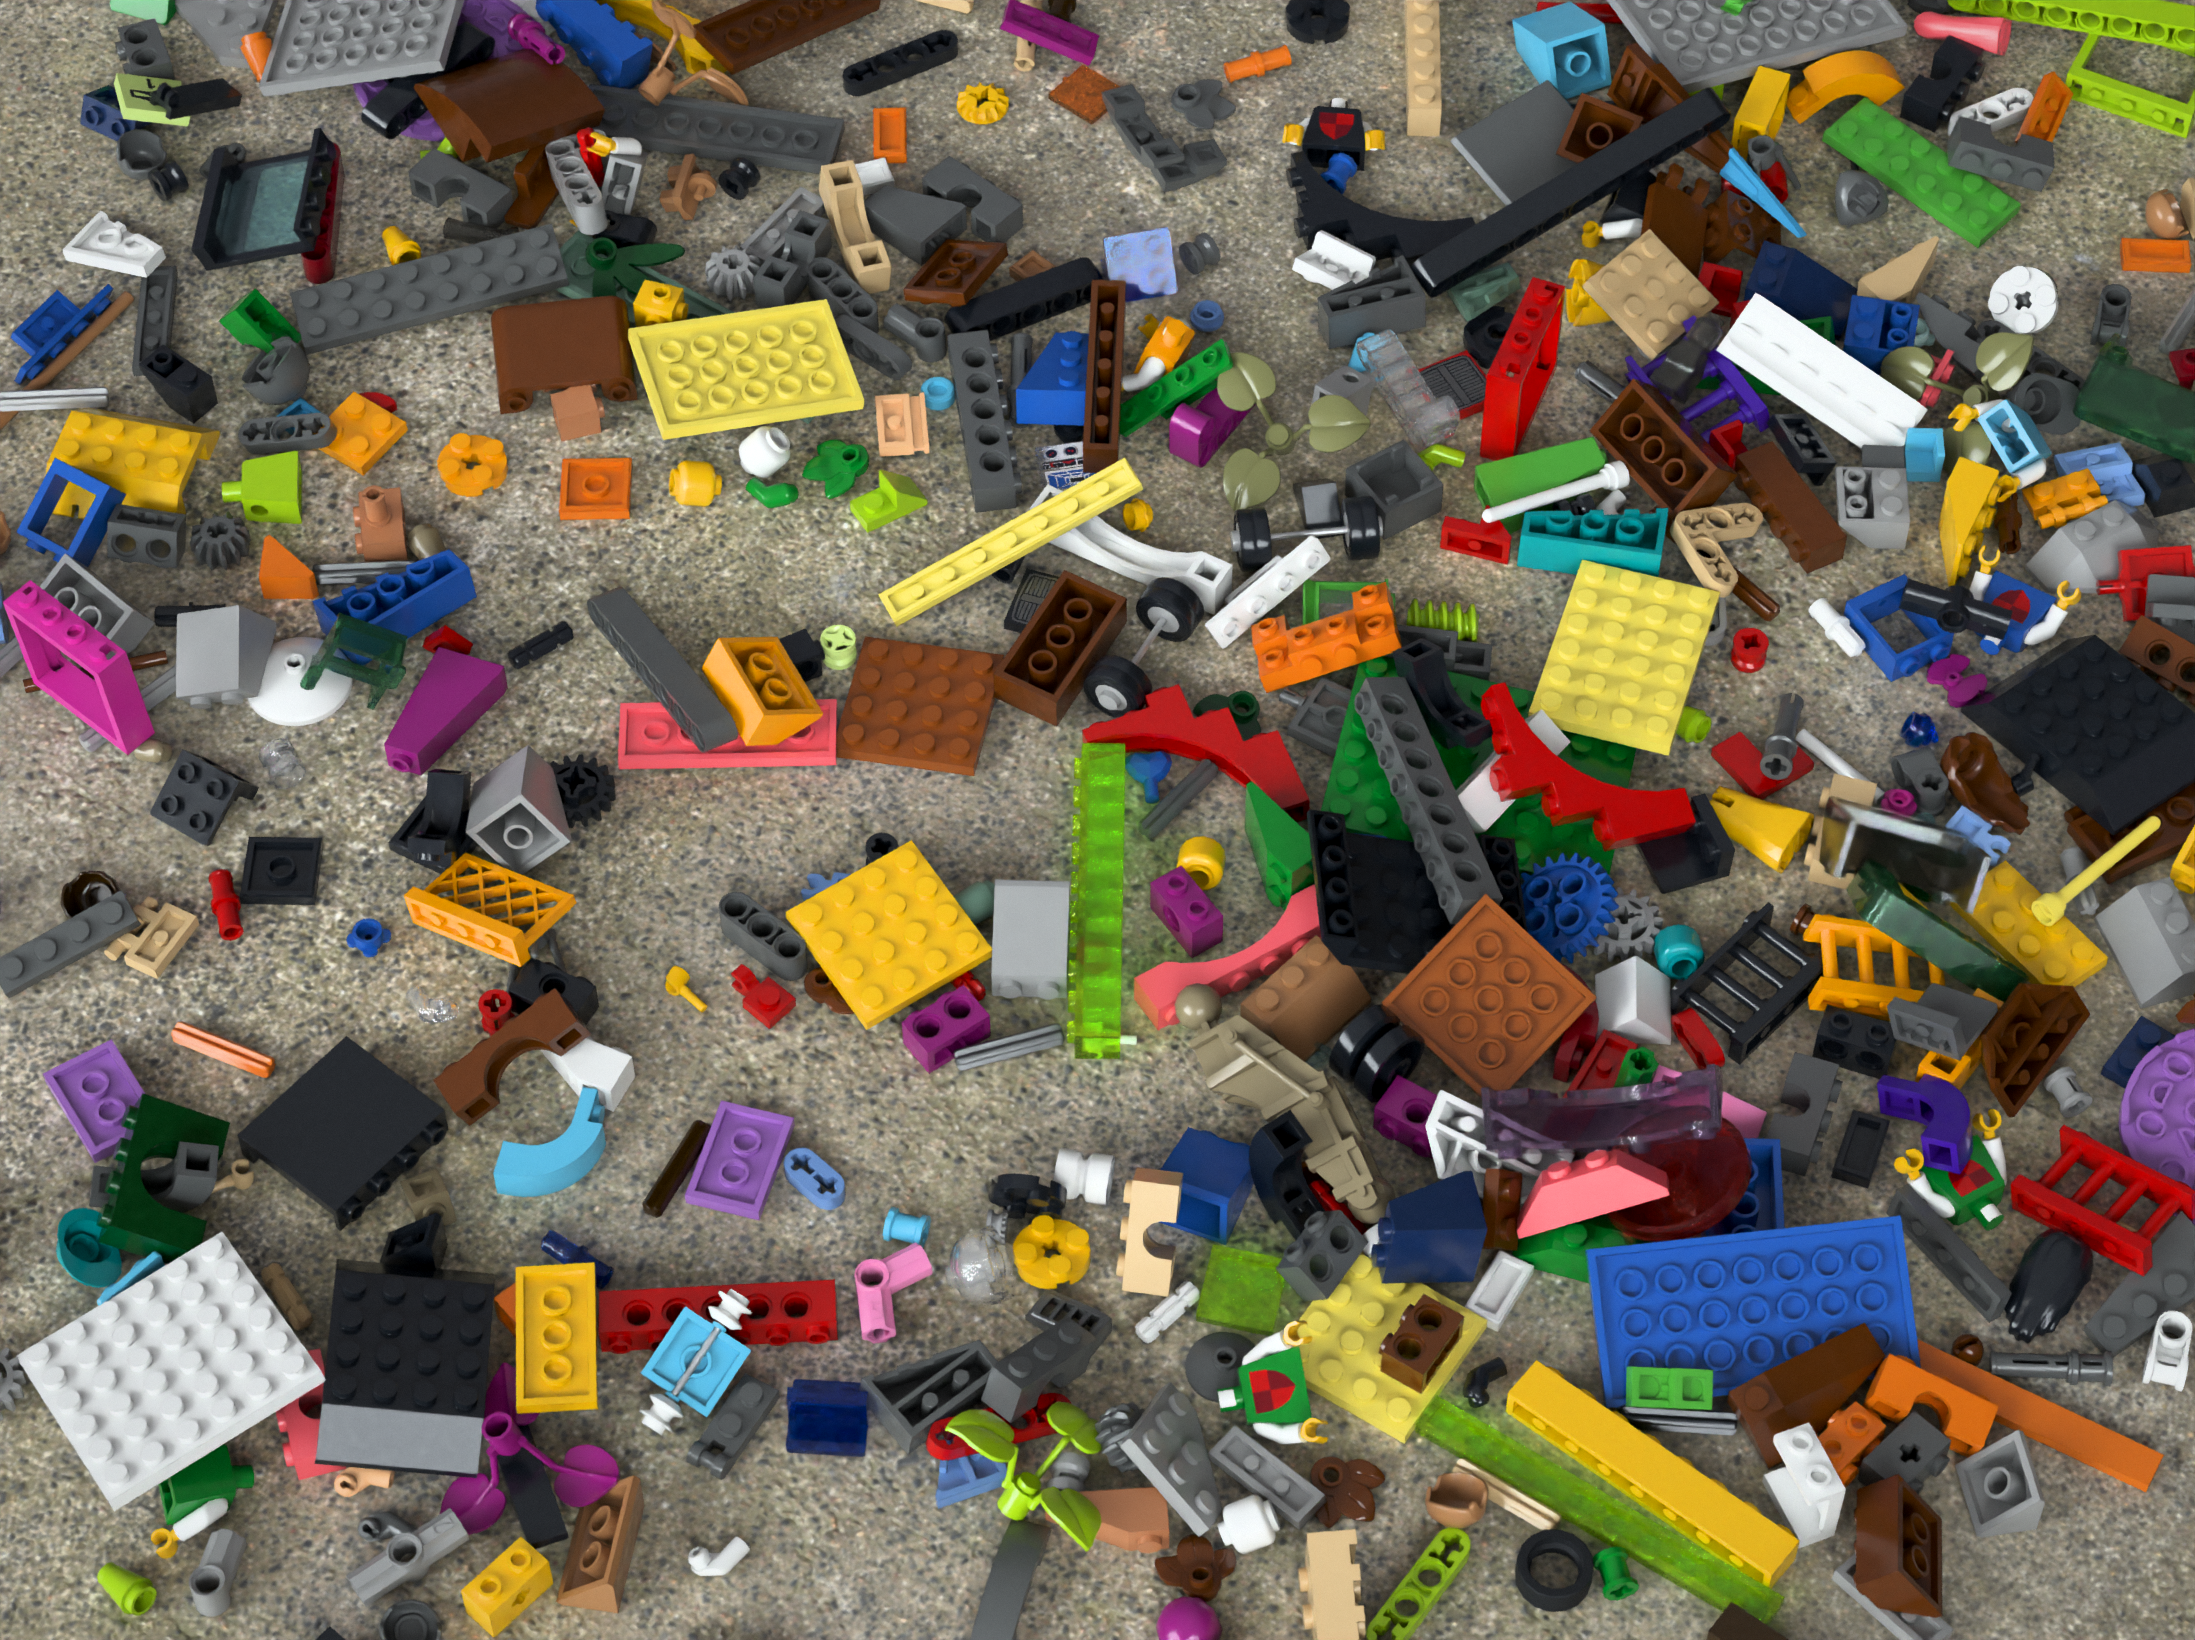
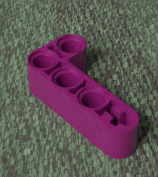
M1217 388L1210 391L1196 408L1185 403L1180 404L1172 415L1169 425V452L1199 468L1204 467L1252 408L1247 411H1235L1228 408L1222 402Z

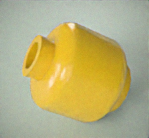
M684 460L678 464L677 468L671 469L669 492L671 496H675L676 501L680 505L706 507L712 503L715 495L721 494L722 477L716 474L715 468L710 462Z
M1205 836L1190 838L1180 847L1176 868L1182 866L1202 891L1212 889L1222 880L1226 861L1225 851L1221 844L1212 838Z

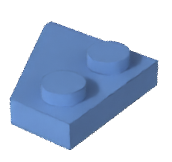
M945 1440L948 1445L952 1443V1440ZM980 1453L953 1460H940L938 1488L936 1490V1505L938 1509L1002 1487L1001 1483L1006 1478L1007 1473L1005 1463L994 1462Z

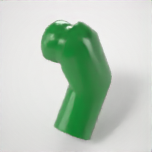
M754 477L746 485L748 493L765 507L771 509L789 505L795 502L799 496V491L793 484L779 483L767 486L759 478Z

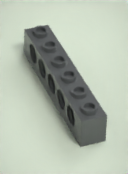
M988 330L947 334L948 358L952 381L955 387V399L975 513L1016 508V494L1022 493L1020 472L1013 473V467H1017V455L1015 446L1009 447L1008 441L1013 440L1011 421H1004L1003 415H1008L1006 394H999V389H1003L1001 368L995 369L994 364L999 363L997 344H990Z

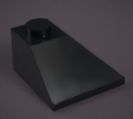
M2190 446L2132 461V475L2144 491V501L2154 518L2195 508V454Z

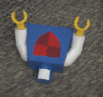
M1986 545L1981 547L1978 555L1981 567L1979 571H1975L1970 591L1976 600L2012 610L2011 620L2003 640L1975 632L1983 638L1980 642L1981 649L1990 655H1997L2002 647L2019 653L2028 645L2033 646L2051 639L2067 616L2068 611L2066 609L2068 605H2075L2080 601L2081 591L2079 587L2071 597H2065L2064 593L2069 588L2070 583L2067 580L2060 583L2057 588L2060 600L2056 604V597L1996 570L1991 575V568L1996 567L2000 562L1999 549L1997 550L1996 558L1993 561H1986L1983 559Z

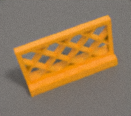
M466 852L424 890L413 886L404 894L414 924L519 967H522L531 959L528 948L576 905L575 897L570 893ZM468 867L478 871L477 874L458 877ZM497 880L505 881V884L485 888V883ZM479 884V890L461 894L459 892L460 888ZM453 890L454 895L447 896L443 898L437 896L439 893L447 892ZM522 891L532 892V895L512 899L513 893ZM506 895V901L486 904V899ZM477 901L481 903V906L469 909L461 906ZM553 901L558 902L554 907L539 909L540 904ZM534 907L532 912L514 915L513 910ZM508 912V917L493 919L491 917H488L490 915ZM535 923L526 933L516 928L517 926Z

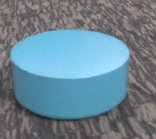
M932 377L921 386V392L925 394V405L931 410L947 409L955 401L954 384L947 378Z

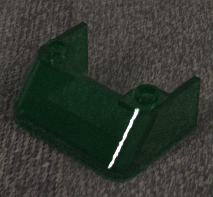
M2115 333L2100 349L2077 396L2072 410L2073 414L2083 421L2188 463H2195V391L2133 367V358L2129 355V351L2118 345L2122 335Z

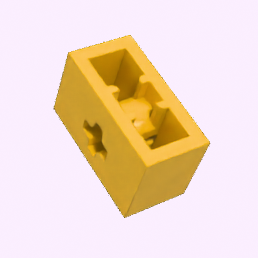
M520 1536L461 1590L466 1613L495 1638L553 1584L549 1561Z

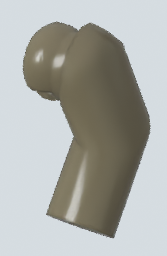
M148 738L133 753L141 761L158 763L159 761L167 762L172 756V747L167 742L162 743L161 740Z

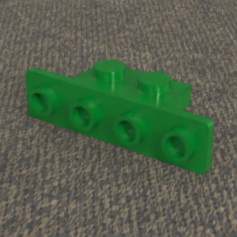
M1223 339L1218 340L1122 403L1120 434L1127 437L1159 415L1167 420L1172 417L1180 404L1190 405L1217 388L1218 376L1230 370L1234 365L1227 343Z

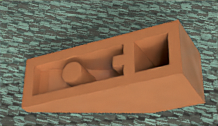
M1155 1487L1079 1492L1089 1499L1100 1512L1101 1526L1095 1539L1127 1551L1138 1550L1142 1553H1154L1160 1549L1169 1548L1167 1500ZM1045 1511V1520L1059 1525V1524Z

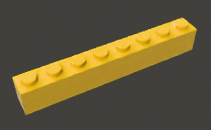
M1536 1360L1508 1392L1506 1413L1767 1594L1796 1559L1800 1540L1795 1538L1790 1529L1781 1524L1776 1525L1763 1516L1754 1504L1748 1501H1741L1728 1492L1723 1483L1713 1478L1709 1479L1696 1470L1688 1459L1683 1456H1676L1664 1448L1656 1437L1648 1433L1644 1434L1633 1427L1624 1415L1617 1411H1610L1598 1403L1589 1391L1578 1389L1566 1381L1557 1369L1546 1367Z

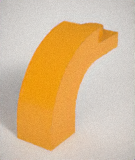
M1847 51L1825 57L1802 70L1805 79L1788 91L1786 105L1793 118L1801 124L1837 98L1847 95H1862L1880 107L1905 87L1894 66L1883 56L1869 51Z

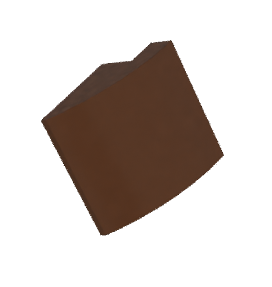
M533 49L518 50L415 83L414 85L415 91L462 162L482 156L486 163L575 134L580 129L600 126L605 108L595 94L567 65L562 62L559 64L554 62V65H551Z

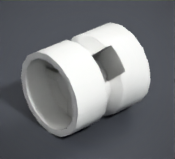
M1060 1148L1055 1167L1054 1181L1067 1189L1066 1199L1068 1200L1076 1199L1079 1194H1082L1088 1203L1107 1205L1112 1189L1115 1157L1113 1155L1093 1152L1088 1159H1085L1083 1152Z

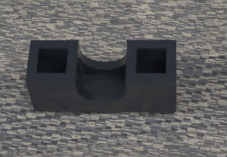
M1948 35L1934 54L1930 78L1932 79L1919 74L1904 93L1900 118L1936 132L1942 122L1947 123L1950 120L1957 102L1962 103L1965 100L1972 82L1977 83L1980 80L1985 69V65L1982 64L1984 50Z

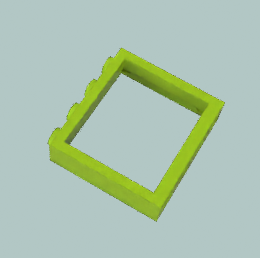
M2089 33L2067 73L2065 84L2074 93L2072 100L2187 138L2195 123V90L2186 104L2085 69L2102 35ZM2163 46L2195 57V51ZM2075 85H2082V89L2075 87ZM2176 119L2184 120V123L2176 122Z

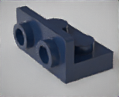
M110 85L84 94L81 125L117 142L122 134L130 130L143 129L145 126L153 123L123 119L116 90Z

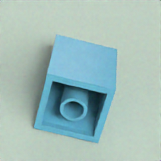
M1571 1L1512 20L1516 50L1539 84L1549 80L1565 99L1611 85L1612 79L1605 24Z

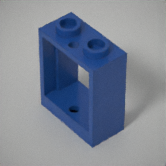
M55 458L16 533L28 539L25 544L26 546L42 554H45L47 549L54 552L53 560L59 562L63 555L67 554L89 567L107 532V521L116 505L122 503L126 494ZM70 481L95 494L96 497L69 549L41 534Z
M1905 574L1846 601L1843 615L1850 620V627L1865 642V652L1891 682L1903 676L1909 677L1916 673L1919 668L1945 659L1950 654L1954 633L1942 630L1938 626L1936 619L1901 609L1927 640L1896 654L1871 623L1900 610V599L1907 579H1909Z

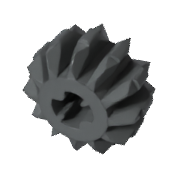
M214 511L212 518L201 517L200 525L192 526V536L190 537L191 550L194 552L199 564H207L211 571L217 566H222L227 570L228 564L231 563L240 566L241 557L248 556L251 537L241 517L233 518L230 512L219 516Z
M1134 1402L1110 1407L1105 1410L1104 1414L1100 1415V1420L1095 1424V1430L1099 1434L1095 1439L1101 1444V1454H1106L1109 1464L1117 1466L1122 1473L1132 1472L1136 1469L1140 1470L1119 1446L1145 1411L1144 1408L1138 1409Z

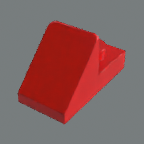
M1486 505L1485 510L1491 507L1489 505ZM1445 516L1441 530L1440 548L1508 565L1512 537L1500 520L1487 523L1482 518L1480 524L1465 519Z

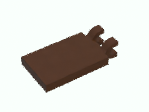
M1672 163L1669 166L1668 174L1663 171L1658 172L1656 182L1648 187L1641 235L1650 229L1698 279L1709 212L1701 204L1709 192L1710 183L1699 177L1695 181L1694 189L1687 185L1683 188V191L1679 190L1677 186L1682 180L1684 168L1676 163Z

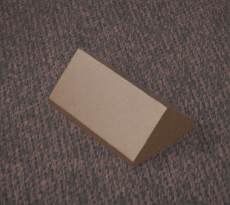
M633 1475L619 1480L599 1500L579 1508L556 1599L557 1603L564 1606L619 1613L645 1506L641 1481L637 1476Z

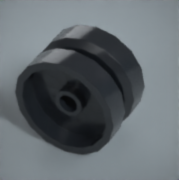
M1383 1004L1374 1005L1364 1010L1343 1031L1329 1057V1067L1346 1082H1354V1088L1371 1103L1379 1102L1397 1075L1407 1079L1412 1074L1424 1052L1425 1040L1410 1026L1400 1025V1019Z

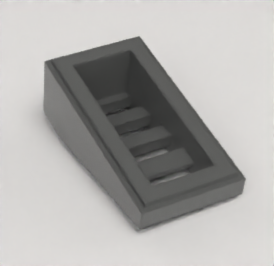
M1047 1289L1026 1314L1025 1320L1045 1331L1057 1323L1055 1319L1062 1311L1067 1312L1066 1316L1072 1320L1074 1318L1078 1319L1077 1323L1084 1328L1086 1325L1091 1327L1088 1332L1097 1338L1091 1354L1092 1357L1112 1332V1318L1095 1308L1052 1289ZM1049 1303L1056 1306L1047 1317L1041 1315Z

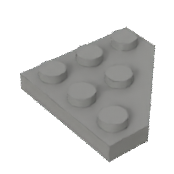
M176 0L175 7L179 16L183 20L186 19L191 25L192 31L203 45L208 46L214 53V58L220 65L251 69L240 49L242 46L241 38L256 32H267L278 0Z
M1169 1382L1157 1392L1119 1446L1199 1537L1212 1527L1223 1508L1197 1412L1191 1406L1189 1399Z

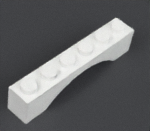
M1047 484L1030 507V510L1063 491ZM1098 516L1048 542L1147 586L1151 581L1160 577L1177 580L1193 590L1200 598L1204 611L1216 615L1225 602L1224 599L1232 592V564L1202 551L1184 553L1154 548L1122 534Z

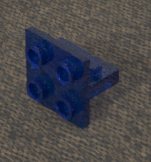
M1160 227L1103 238L1105 258L1100 259L1102 273L1108 277V280L1126 281V302L1166 296L1178 292L1169 228Z
M795 1379L793 1387H788L786 1403L789 1421L786 1451L788 1453L864 1457L866 1454L870 1409L868 1392L859 1391L860 1382Z

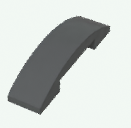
M1132 84L1102 92V99L1118 134L1132 155L1141 164L1150 169H1156L1184 161V154L1171 137L1164 139L1145 113V101Z
M1011 1520L992 1565L970 1640H1016V1629L1037 1566L1041 1565L1051 1534V1527L1024 1520Z

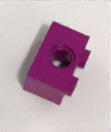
M1182 866L1150 882V908L1191 958L1223 942V915Z
M1397 1075L1374 1108L1373 1128L1383 1137L1389 1140H1397L1410 1147L1417 1155L1433 1159L1425 1125L1438 1095ZM1411 1120H1419V1121H1422V1122H1421V1123H1414V1122H1412Z

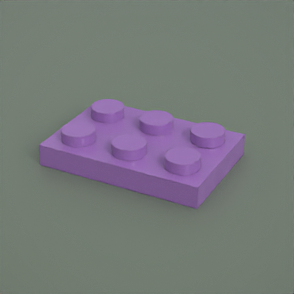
M111 1039L43 1073L46 1084L94 1163L114 1154L119 1139L125 1136L126 1128L121 1127V1122L127 1106H134L141 1095L145 1094Z
M721 1101L685 1193L686 1203L760 1221L795 1126L794 1117Z

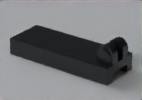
M223 78L171 87L164 82L159 85L156 91H152L150 103L153 106L161 105L167 111L166 117L171 120L240 106L242 94Z

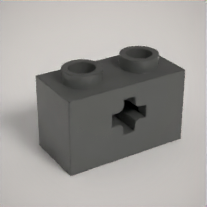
M1913 1411L1862 1460L1857 1480L1864 1486L1899 1474L1919 1495L1924 1487L1923 1482L1930 1475L1934 1477L1940 1475L1948 1465L1950 1458L1947 1457L1951 1440L1917 1412Z

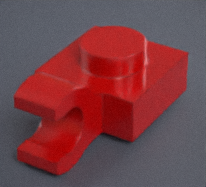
M743 964L731 973V976L736 979L732 983V987L740 994L746 996L742 999L743 1008L769 1029L796 1006V998L769 976L760 983L753 972Z

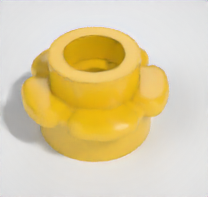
M1134 498L1131 503H1126L1123 507V520L1126 527L1130 531H1146V528L1153 521L1151 506L1138 498Z

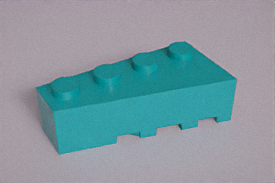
M1656 508V512L1653 514H1640L1639 509H1624V514L1604 515L1603 510H1590L1589 513L1584 515H1573L1571 511L1525 512L1517 566L1577 575L1581 561L1587 560L1658 577L1669 508Z

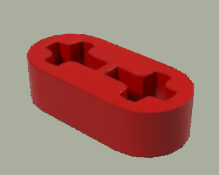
M1688 1008L1672 1015L1671 1024L1673 1031L1699 1070L1704 1074H1709L1724 1067L1725 1057L1723 1051L1696 1011Z

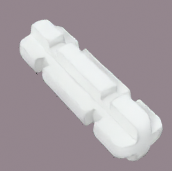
M1190 1281L1183 1282L1175 1289L1176 1294L1171 1293L1169 1297H1166L1149 1313L1151 1317L1145 1316L1136 1324L1135 1333L1145 1343H1151L1160 1335L1159 1330L1165 1331L1186 1312L1185 1307L1190 1308L1199 1300L1200 1292Z

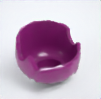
M1183 1596L1168 1603L1162 1609L1156 1624L1159 1640H1220L1222 1634V1627L1216 1611L1203 1599Z

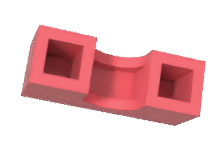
M321 1349L309 1350L308 1353L324 1375L325 1364ZM323 1383L276 1411L280 1433L288 1432L289 1442L282 1444L287 1467L295 1466L299 1480L346 1469L345 1466L315 1464L320 1419L309 1418L306 1414L311 1408L321 1404Z

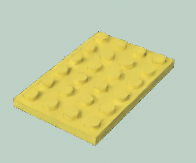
M827 299L628 329V340L663 440L860 410L864 407L863 394Z
M1582 560L1536 689L1528 717L1542 709L1560 730L1669 756L1719 602L1720 592Z

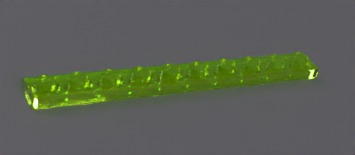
M1437 1395L1415 1425V1432L1458 1458H1466L1558 1511L1562 1515L1561 1518L1611 1547H1624L1627 1550L1628 1557L1722 1612L1732 1602L1769 1626L1783 1605L1784 1596Z

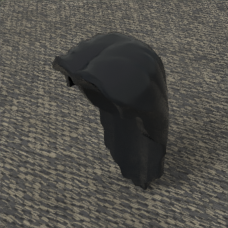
M2049 1229L2039 1234L2026 1248L2017 1271L2010 1282L2009 1291L2012 1294L2004 1308L2006 1318L2010 1323L2008 1333L2014 1335L2017 1341L2023 1340L2026 1343H2030L2035 1336H2043L2046 1333L2054 1332L2060 1320L2069 1313L2084 1286L2091 1280L2094 1255L2090 1246L2081 1238L2075 1237L2064 1230Z

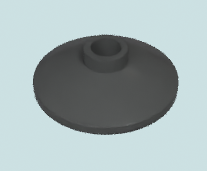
M1217 1332L1201 1338L1192 1346L1186 1357L1185 1373L1190 1386L1201 1397L1219 1403L1217 1389L1239 1385L1237 1369L1242 1366L1243 1357L1256 1345L1246 1337L1231 1332ZM1226 1358L1232 1361L1228 1364H1223L1218 1360Z

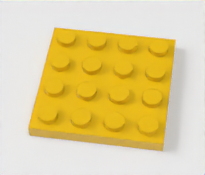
M912 840L786 911V919L790 925L803 937L808 950L866 1030L992 957L991 946Z

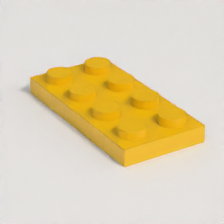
M2006 860L1951 896L1949 905L2031 984L2076 987L2107 964L2109 957L2065 916L2052 926H2046L2037 920L2032 912L2031 905L2042 894Z
M595 1262L516 1267L517 1414L598 1409Z

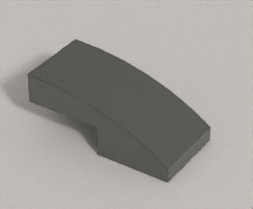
M1210 139L1184 145V161L1151 169V172L1165 193L1186 187L1216 173L1227 165V159L1216 141Z

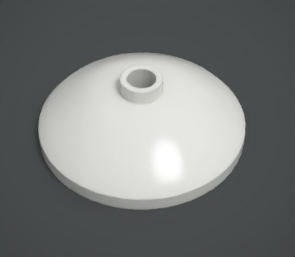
M295 637L281 640L272 644L258 697L247 699L258 715L275 724L285 726L313 724L331 716L345 703L352 689V669L345 654L327 641L312 637Z

